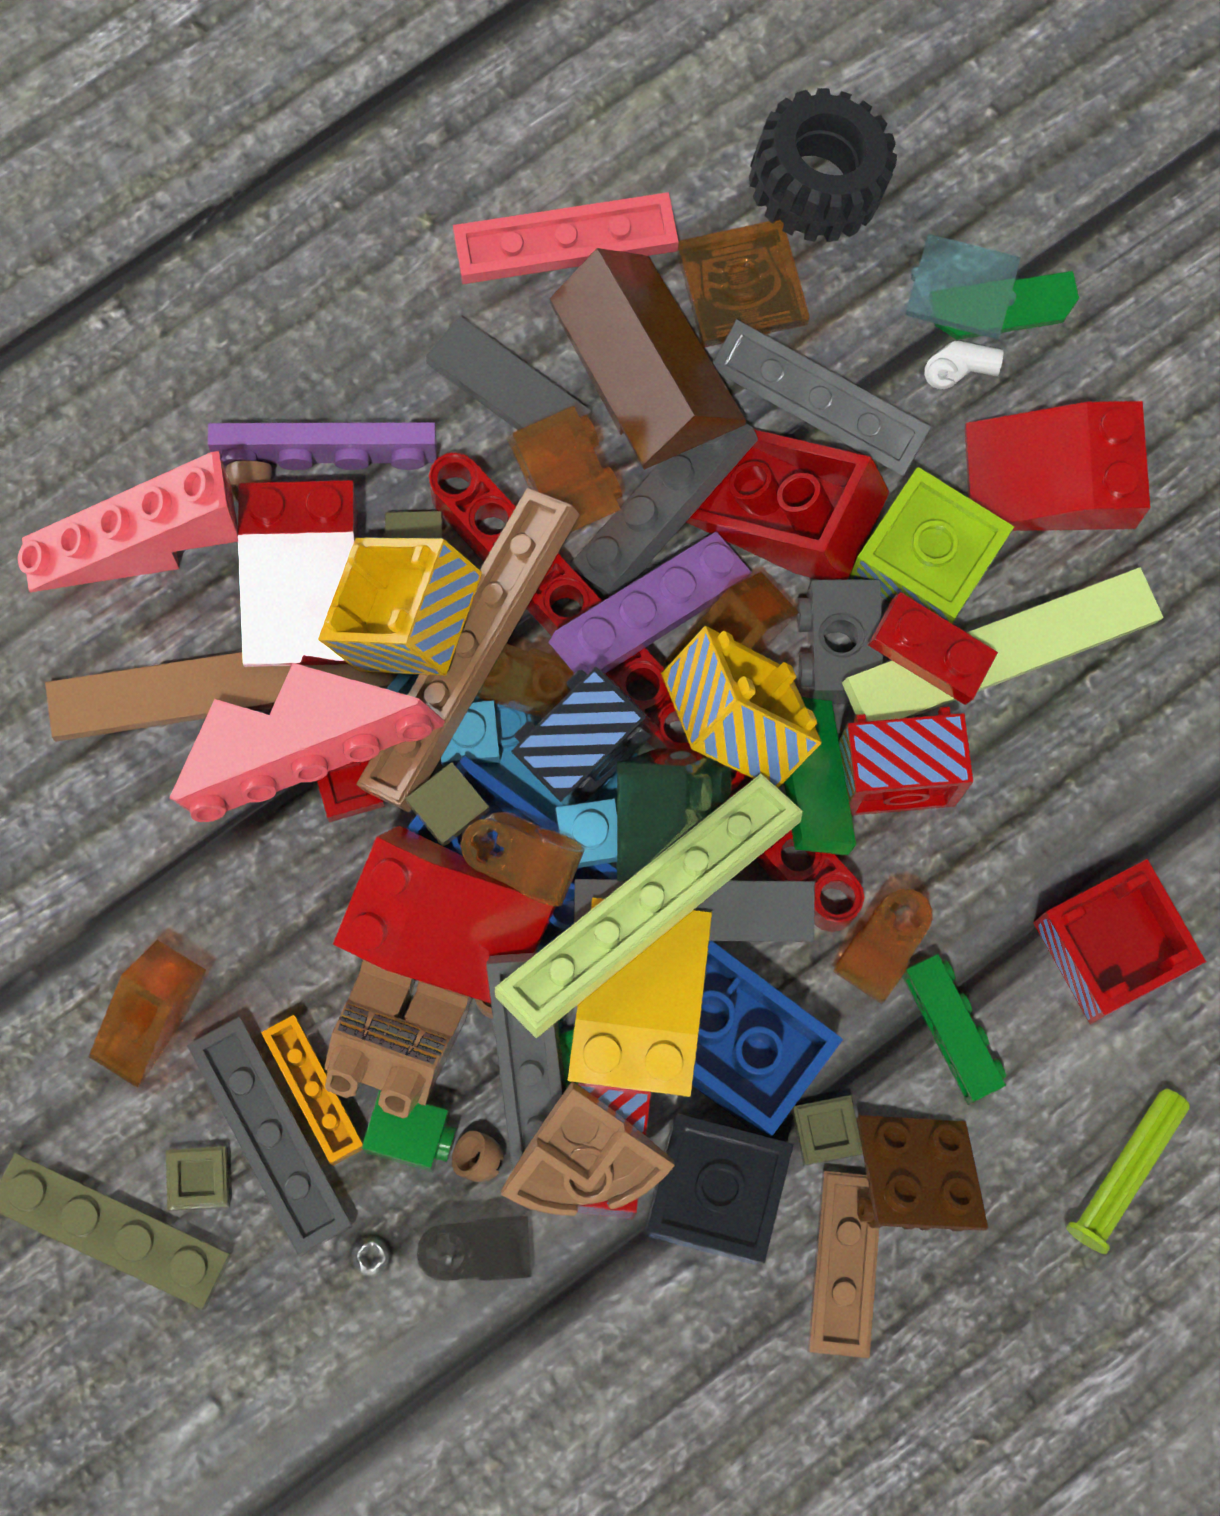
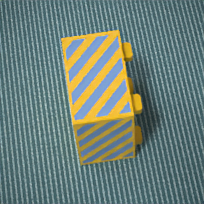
M355 538L318 641L357 671L446 676L482 572L444 539Z
M704 626L661 673L691 749L748 777L755 779L758 775L762 774L775 787L779 788L822 743L815 728L817 724L816 717L812 710L806 708L794 682L796 674L793 667L785 662L780 665L734 641L732 634L726 631L719 633Z

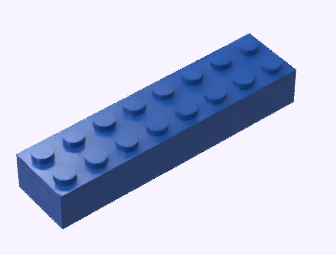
M465 755L456 765L457 769L489 806V812L448 843L445 848L558 901L536 953L574 924L575 879L629 880L628 877L609 863L565 870L558 825ZM416 815L406 829L440 845ZM709 941L692 1085L753 1132L770 1138L843 1039L716 943Z

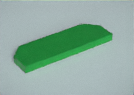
M1069 271L930 293L928 299L934 326L954 339L960 340L1061 324L1077 304L1079 294L1074 273Z

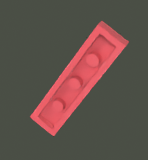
M669 192L453 225L462 284L579 267L597 248L651 256L677 252L679 244Z

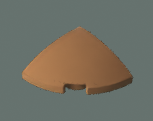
M572 1082L522 1154L504 1184L501 1195L529 1209L563 1216H575L578 1211V1205L595 1204L603 1201H608V1206L611 1209H615L641 1197L655 1187L675 1166V1162L623 1117L582 1087Z

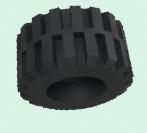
M818 88L815 95H811L807 89L796 92L793 101L786 97L779 102L775 112L771 111L765 122L750 164L752 169L749 174V185L756 188L753 199L757 207H767L764 216L772 224L779 220L784 224L782 231L793 236L794 231L804 233V240L816 242L819 235L824 236L827 242L838 241L842 232L847 237L858 233L861 225L866 226L872 220L892 179L897 163V154L893 153L896 145L894 136L890 133H884L887 122L881 115L874 117L870 113L871 105L864 100L860 104L850 100L852 96L850 93L841 91L839 96L831 95L829 88ZM816 156L824 158L836 165L843 175H828L816 171L802 157Z

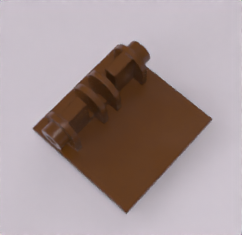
M857 1116L856 1119L870 1190L868 1197H861L858 1201L857 1215L861 1222H867L871 1228L888 1226L902 1227L906 1230L914 1228L930 1230L935 1228L961 1232L963 1230L986 1231L988 1229L966 1121Z

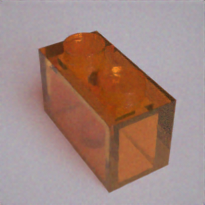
M575 406L513 432L506 438L528 488L568 503L580 514L569 533L620 510L616 499L622 497L619 482L609 466L602 469L593 449L599 446V439L595 428L586 414L579 417Z

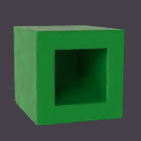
M379 1090L362 1150L370 1155L432 1173L434 1172L437 1160L448 1162L457 1132L456 1127L448 1125L449 1111L426 1104L424 1106L417 1103L408 1117L403 1119L384 1112L378 1105L381 1093Z

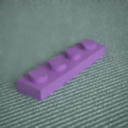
M435 422L208 423L210 452L219 451L225 468L227 464L236 461H259L267 464H278L280 467L288 470L309 469L312 467V463H335L336 467L345 470L364 469L368 467L369 463H391L397 469L414 470L422 468L425 463H434L437 459Z
M714 532L557 629L548 643L574 673L581 669L588 674L595 666L603 673H606L744 585L752 572L717 532Z

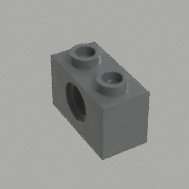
M812 580L807 598H798V632L808 633V653L799 654V686L809 687V698L832 701V704H851L842 682L850 676L883 664V655L868 646L882 620L880 580ZM833 632L843 633L852 641L853 649L846 653L835 652L827 646L824 637Z

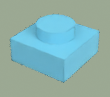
M494 701L473 702L441 756L442 767H446L451 762L456 766L464 755L476 764L500 762Z
M615 799L556 807L565 870L624 860Z

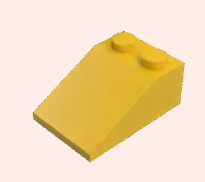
M592 897L591 910L604 899ZM691 911L577 1005L568 1081L691 1097L712 912Z

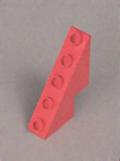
M219 451L210 452L23 537V545L18 554V564L21 571L27 574L29 592L179 569L177 551L238 542V526L232 487Z
M293 663L270 715L214 699L169 799L189 811L194 821H215L222 818L229 810L250 802L269 800L275 796L276 792L301 782L320 780L329 771L351 762L371 760L380 751L405 741L412 742L424 739L433 730L443 727L445 721L419 698Z

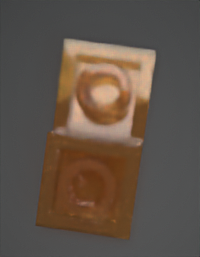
M506 643L476 697L544 718L571 691L567 686V681L575 673L559 657L533 647L527 652Z

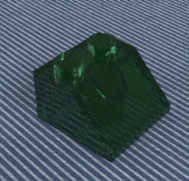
M656 748L617 762V882L628 881L729 799L731 772L728 767H724V764L692 749Z

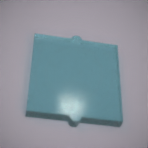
M928 234L920 265L912 270L911 279L915 283L906 316L999 340L1007 308L1013 305L1016 299V293L1012 289L1021 257Z

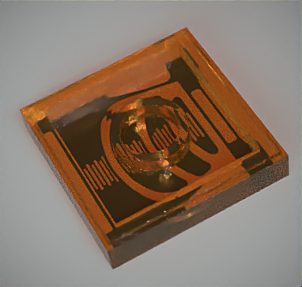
M778 219L773 224L767 221L679 241L677 255L703 348L723 344L736 320L763 334L808 325L810 319L787 233L782 231L784 222Z

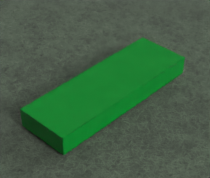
M801 697L806 708L812 710L816 717L817 724L815 728L822 743L784 782L786 797L803 811L801 822L792 829L794 849L849 855L857 844L833 704L829 700Z

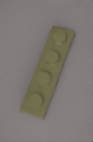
M14 1153L0 1181L1 1215L202 1310L206 1309L232 1256L221 1249L17 1153Z

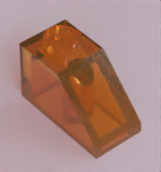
M759 572L729 587L664 662L669 665L704 626L719 633L726 631L732 634L734 641L761 654L797 616L799 611L762 572Z
M156 940L122 973L88 1057L138 1088L189 1012L206 969L161 941Z

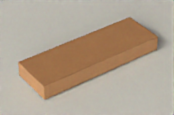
M831 1171L822 1172L808 1352L870 1358L879 1228H871L867 1222H861L857 1215L859 1199L861 1197H868L870 1194L867 1175Z

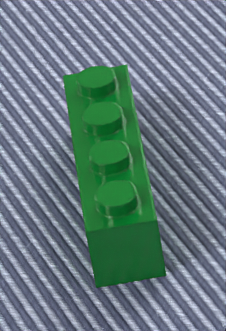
M939 954L906 969L901 976L967 1105L1005 1087L1006 1084L1003 1079L1007 1077L1006 1072L997 1058L992 1059L986 1047L989 1045V1039L980 1025L975 1026L969 1014L973 1012L971 1004L963 992L958 993L953 983V980L956 979L955 973L947 960L942 961Z

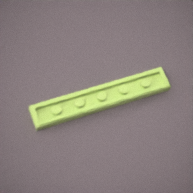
M1141 567L967 632L998 652L978 692L1148 627L1163 619L1164 617ZM894 661L850 676L842 682L855 714H865L866 722L911 718L956 700Z
M762 774L758 775L495 987V997L535 1038L539 1037L801 822L803 811Z

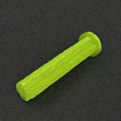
M1168 1088L1158 1093L1078 1222H1069L1067 1224L1066 1230L1078 1241L1094 1251L1102 1254L1108 1253L1110 1246L1106 1241L1190 1109V1103L1183 1096Z

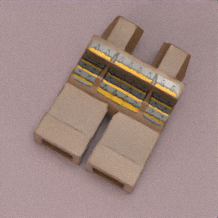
M362 960L360 973L343 1007L339 1020L332 1031L324 1068L328 1071L325 1083L326 1090L348 1098L356 1095L361 1083L380 1089L378 1105L384 1112L403 1119L408 1117L417 1103L426 1106L432 1087L436 1083L466 1021L472 997L419 981L416 993L404 1020H402L401 1018L411 998L415 979L386 971L368 961Z

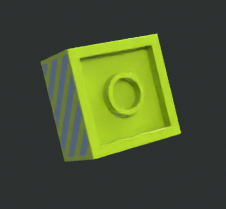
M917 466L858 555L850 578L853 580H880L881 597L891 603L892 599L902 592L953 624L1001 551L1014 526Z

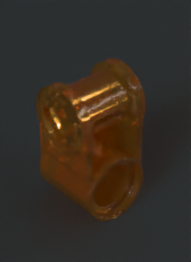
M505 811L493 813L485 819H480L468 826L462 835L461 841L462 855L468 865L476 871H480L514 887L530 899L551 906H561L585 851V848L572 838L549 829H544L513 813ZM493 831L498 833L496 843L504 848V850L498 853L493 851L495 841L487 836V834Z
M900 889L891 893L877 906L864 928L860 929L853 938L833 972L883 1004L901 979L910 963L909 959L930 928L933 913L928 899L913 889ZM905 905L912 910L909 920L915 927L908 925L900 931L893 926L896 921V915L890 909L897 911Z

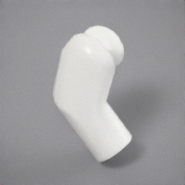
M953 341L928 360L925 366V378L932 387L947 389L970 372L998 377L1004 350L962 341Z

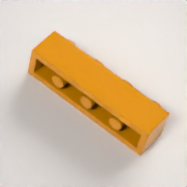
M295 1015L261 1032L330 1164L334 1166L362 1151L363 1142L338 1095L328 1092L325 1088L327 1074Z

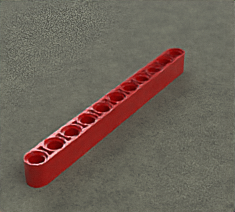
M456 452L444 454L435 460L429 471L432 503L437 511H441L442 517L485 562L501 532L497 535L484 534L478 530V524L482 520L491 517L501 519L506 524L516 507L468 456ZM455 477L462 478L469 483V487L460 494H449L440 488L444 481ZM557 553L526 609L552 636L557 629L603 601ZM570 598L578 602L582 609L573 617L565 618L554 613L551 606L559 599ZM644 648L605 674L660 728L647 742L711 812H714L750 783L753 778L730 768L734 778L732 782L721 786L714 785L705 778L703 769L705 766L717 761L692 750L689 742L677 743L668 738L664 730L665 727L674 721L680 720L661 674L665 669ZM635 680H646L654 685L657 694L650 700L639 701L631 697L626 688ZM792 829L755 859L774 881L815 882L814 925L821 930L835 932L850 926L863 907V887L835 854L806 851L810 857L811 866L804 871H793L784 865L781 859V851L787 847L794 846ZM827 889H837L843 892L849 900V911L839 915L829 913L821 904V892Z

